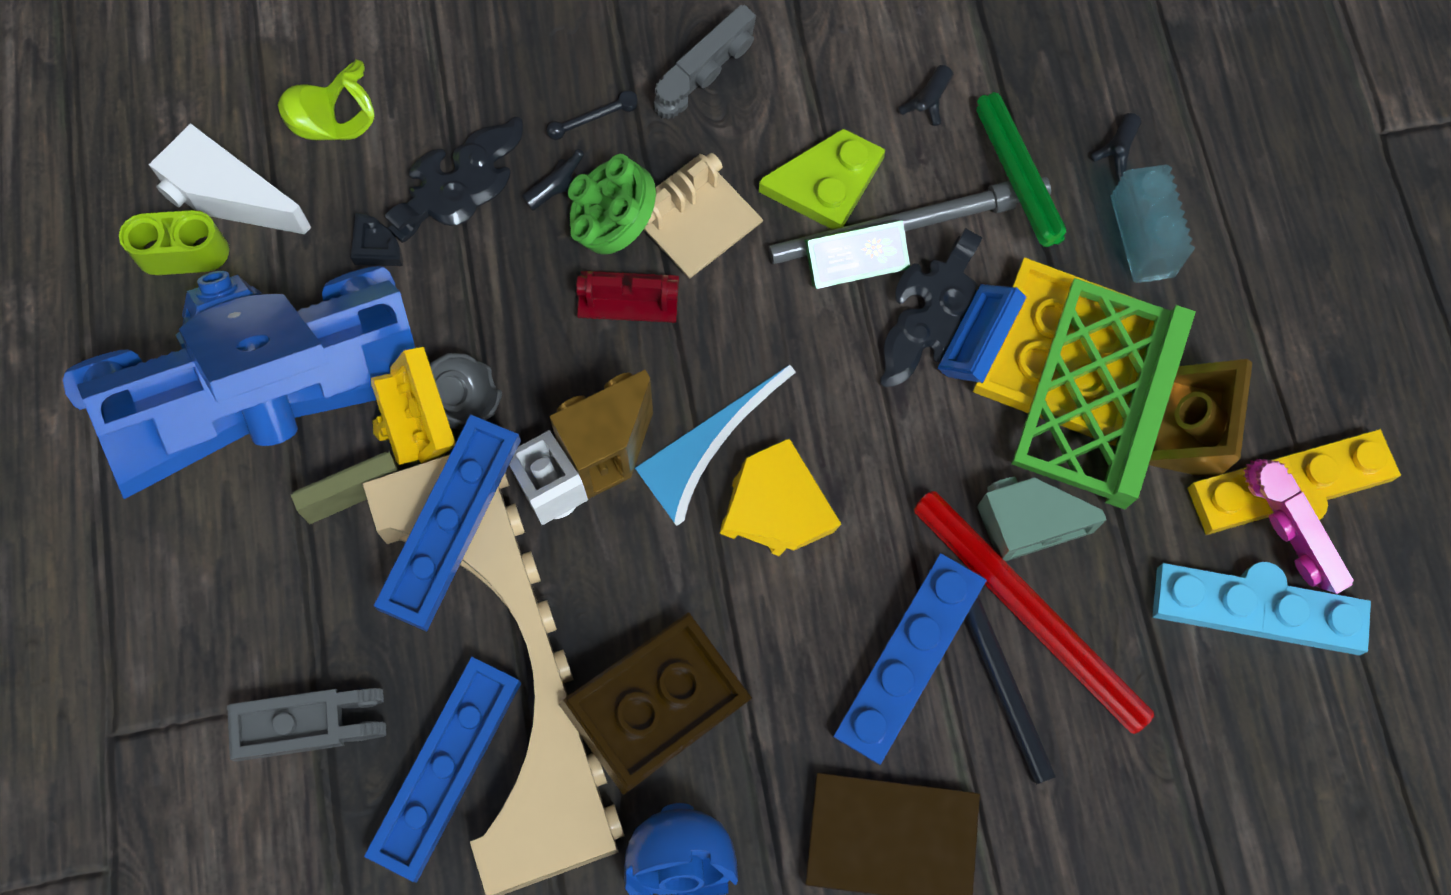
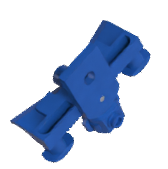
M382 266L356 270L330 280L324 286L322 292L323 301L318 305H311L309 308H301L298 312L284 294H262L261 291L253 286L251 287L239 275L230 277L226 271H215L201 276L197 280L199 287L187 291L182 313L183 325L179 328L180 332L176 334L181 347L180 351L161 355L157 359L148 360L146 363L142 362L138 354L128 349L105 353L82 361L67 369L63 377L65 394L73 406L79 410L86 408L123 499H126L247 434H250L252 442L256 445L272 446L282 443L296 434L298 430L296 417L375 401L376 397L371 386V378L390 374V367L401 353L416 347L401 293L395 287V282L390 272Z

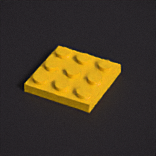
M1024 257L1012 287H1017L1026 296V299L984 382H976L973 392L1028 413L1072 281L1076 278L1100 287L1103 286ZM1079 296L1075 310L1085 327L1107 318L1098 302ZM1114 308V310L1116 311V313L1122 311V310H1119V309H1117V308ZM1137 315L1121 320L1133 344L1150 337L1155 322ZM1071 323L1067 335L1075 332ZM1111 325L1089 335L1102 358L1124 349ZM1080 339L1062 347L1060 355L1070 373L1092 363ZM1143 348L1138 351L1142 360L1146 348ZM1128 356L1106 365L1119 390L1136 382L1138 373ZM1056 368L1051 381L1061 377ZM1097 370L1074 380L1087 404L1109 395ZM1065 384L1047 392L1045 401L1055 419L1078 409ZM1132 393L1123 396L1127 405ZM1114 401L1091 411L1104 436L1121 429L1123 418ZM1082 415L1060 425L1093 438ZM1117 439L1108 443L1115 446Z

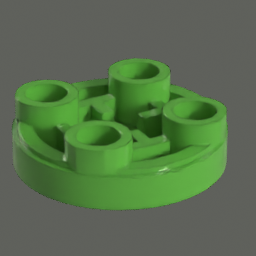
M617 154L609 161L598 166L589 175H578L568 189V196L573 201L570 211L571 237L597 254L615 253L631 244L647 225L654 209L656 188L651 174L626 155Z

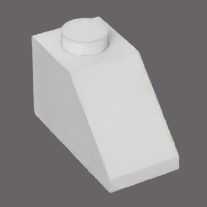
M550 430L517 448L509 466L542 525L553 519H560L569 515L577 506L588 501L579 474Z

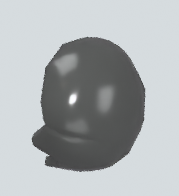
M447 353L430 363V368L451 429H463L470 414L485 421L494 416L502 398V391L497 389L494 384L490 366L462 353Z

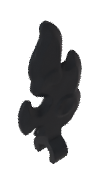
M514 117L506 124L485 127L471 134L465 144L457 147L453 152L455 170L451 173H444L440 168L441 161L446 156L443 149L432 150L418 159L411 167L409 176L412 179H420L422 184L410 188L412 200L408 203H400L394 206L385 215V218L392 224L388 229L401 243L407 241L429 216L444 225H460L474 215L477 207L499 195L509 181L511 170L508 167L496 169L494 163L510 153L519 144L523 134L522 119Z
M965 228L961 236H958L946 261L933 260L930 263L931 272L929 274L923 273L920 265L914 263L902 275L895 291L896 302L903 304L907 298L917 295L924 299L925 306L922 309H907L903 311L898 317L897 324L887 334L884 343L885 371L880 378V385L883 387H893L906 381L914 373L920 361L922 351L927 347L933 349L934 361L941 362L979 289L978 284L963 272L983 237Z

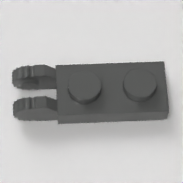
M745 4L735 9L676 62V65L663 76V79H659L658 84L656 83L654 107L655 112L662 119H674L675 116H678L679 112L682 113L688 107V95L698 86L703 89L708 87L720 74L722 64L731 56L735 59L741 57L750 48L754 41L752 35L756 15Z
M369 688L346 692L332 689L227 705L230 760L237 762L345 746L344 742L386 736V723L365 721L360 724L343 726L342 708H368L384 702L383 689Z

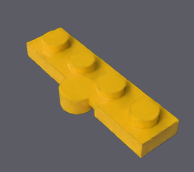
M1381 429L1271 460L1285 464L1284 467L1288 468L1287 472L1292 474L1319 520L1327 512V500L1392 482L1401 476ZM1246 468L1194 482L1187 488L1206 535L1261 520L1273 513L1265 498L1252 495L1248 488L1249 483L1245 482L1246 478L1243 477Z

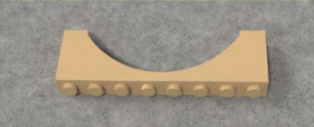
M450 455L363 483L376 530L386 544L399 540L407 541ZM506 472L460 566L473 573L492 589L512 613L527 645L534 680L533 728L527 755L517 782L501 812L485 835L470 841L486 895H504L619 853L615 840L625 836L615 804L604 807L598 786L607 783L601 763L593 753L587 755L581 735L559 706L560 702L568 696L564 683L572 681L573 676L564 650L554 652L548 633L557 630L548 601L545 600L538 603L532 584L540 582L541 579L532 552L522 554L516 536L525 533L516 504L505 505L501 489L510 486Z

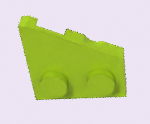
M842 129L763 177L759 183V193L832 230L844 227L883 161L886 150Z

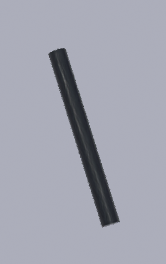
M978 595L965 618L1037 785L1055 778L1056 775Z

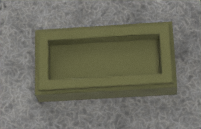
M384 452L296 490L291 494L298 513L309 524H312L367 500L363 483L399 472L400 468L390 452Z

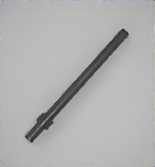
M1046 176L1041 177L1049 194H1051L1049 179ZM1005 181L989 185L988 191L769 245V253L774 265L806 257L807 251L804 239L898 219L903 220L905 232L993 210L995 214L1015 209L1016 204L1020 203L1011 182Z

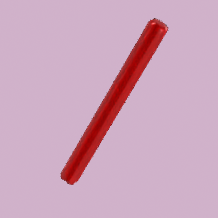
M931 491L919 500L914 508L915 514L971 571L987 580L985 585L1130 733L1140 732L1152 721L1155 716L1153 710L937 492Z

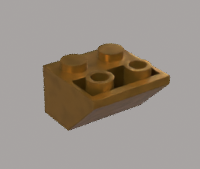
M646 370L632 375V373L620 374L608 381L604 386V390L588 398H585V396L573 397L562 403L558 407L557 413L550 416L556 441L579 474L588 499L632 477L653 415L651 381Z

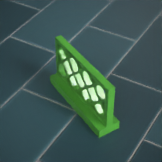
M1074 278L1011 464L1106 497L1105 503L1124 510L1139 497L1196 311L1179 305H1175L1170 311ZM1079 296L1098 302L1107 318L1085 327L1075 310ZM1114 308H1117V309L1122 310V311L1116 313V311L1114 310ZM1132 315L1155 321L1150 337L1133 344L1121 320ZM1071 323L1075 332L1067 335ZM1111 325L1124 349L1102 358L1089 335ZM1080 339L1092 363L1070 373L1060 353L1063 346ZM1143 348H1146L1142 360L1138 351ZM1128 356L1138 373L1135 383L1119 390L1106 365ZM1056 368L1061 377L1051 381ZM1097 370L1109 395L1087 404L1074 380ZM1065 384L1078 409L1055 419L1045 398L1047 392ZM1132 393L1127 405L1123 396ZM1114 401L1123 418L1121 429L1104 436L1091 411ZM1041 414L1046 423L1036 427ZM1082 415L1095 441L1072 451L1059 426ZM1049 430L1063 454L1049 462L1027 455L1032 438ZM1117 439L1113 452L1108 442ZM1099 447L1109 465L1105 480L1101 481L1085 475L1076 457ZM1067 462L1071 470L1058 465Z

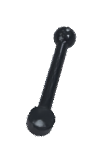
M624 91L620 94L619 100L563 123L551 122L546 130L547 135L553 140H560L565 132L618 110L633 111L638 104L637 95L632 91Z

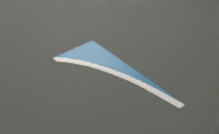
M791 365L635 468L676 526L685 520L694 489L712 457L737 425L768 395L796 373Z

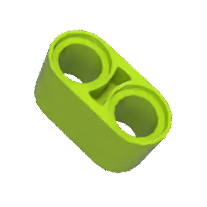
M190 210L134 215L124 222L119 232V240L122 247L142 271L151 275L213 271L221 267L229 255L228 242L210 216L202 211ZM207 237L202 244L193 246L198 239ZM157 240L153 246L144 249L148 243Z

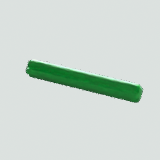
M992 92L988 96H980L977 100L978 106L976 111L1039 243L1044 247H1049L1053 244L1059 245L1065 240L1066 227L1002 97L996 92Z

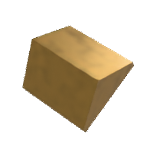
M1249 359L1179 366L1150 458V466L1211 478L1222 475L1240 459L1252 371V362Z

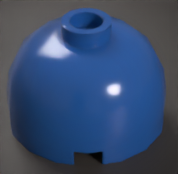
M675 803L662 808L660 813L652 815L635 829L626 849L624 864L625 889L629 895H726L729 893L728 882L731 881L734 885L738 882L737 859L733 842L721 822L708 814L694 810V807L689 804Z

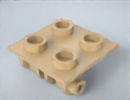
M709 153L707 156L699 154L656 187L654 209L644 228L647 234L689 279L763 222V219L718 173L723 166L714 153Z

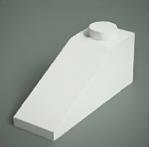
M189 124L149 164L161 181L156 186L157 189L177 207H180L185 202L195 211H202L211 217L305 234L311 228L297 203L192 124Z

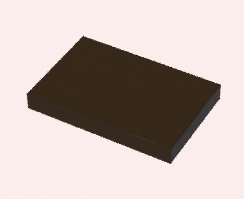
M688 612L560 702L559 706L624 795L750 701L752 697Z
M817 773L805 886L872 895H973L980 793Z

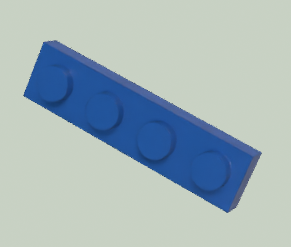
M470 414L374 604L378 611L421 630L428 631L521 442L519 434Z
M940 553L833 738L879 766L881 765L987 580Z
M471 657L364 855L365 858L417 883L522 684L520 680Z

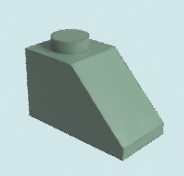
M1016 477L999 480L987 487L988 492L977 506L992 547L1004 561L1092 534L1107 520L1102 509L1037 478H1031L1019 483Z

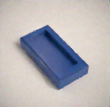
M981 284L937 369L949 378L983 383L1026 296L1017 287Z

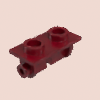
M581 271V275L577 277V295H579L577 317L676 323L679 276Z

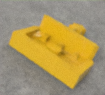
M424 347L403 351L390 367V374L371 378V386L381 416H377L373 420V434L379 441L390 440L395 460L399 465L416 460L426 463L439 458L455 446V440Z
M787 439L746 458L743 462L741 470L733 479L731 500L719 534L735 539L738 535L768 546L771 554L780 556L787 548L794 551L834 533L841 525V522L791 440Z

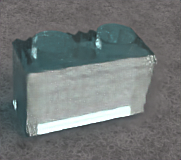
M1167 164L1131 169L1123 172L1124 176L1120 177L1121 181L1118 182V185L1115 186L1116 190L1110 195L1132 278L1135 283L1174 278L1196 248L1190 244L1193 238L1187 235L1190 231L1189 228L1185 227L1188 220L1182 217L1185 211L1180 209L1183 203L1177 200L1180 194L1175 189L1178 185L1172 182L1175 176L1170 174L1172 167Z

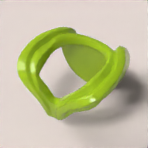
M355 59L325 88L307 84L288 88L278 102L280 116L288 129L297 136L309 140H351L361 136L374 120V109L371 99L363 87L357 83L364 76V63ZM345 87L358 102L362 110L348 122L339 124L335 117L334 108L339 94Z

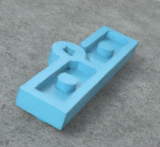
M1270 562L1254 564L1245 570L1241 577L1163 563L1157 568L1152 618L1362 655L1368 652L1371 601L1288 586L1283 570Z

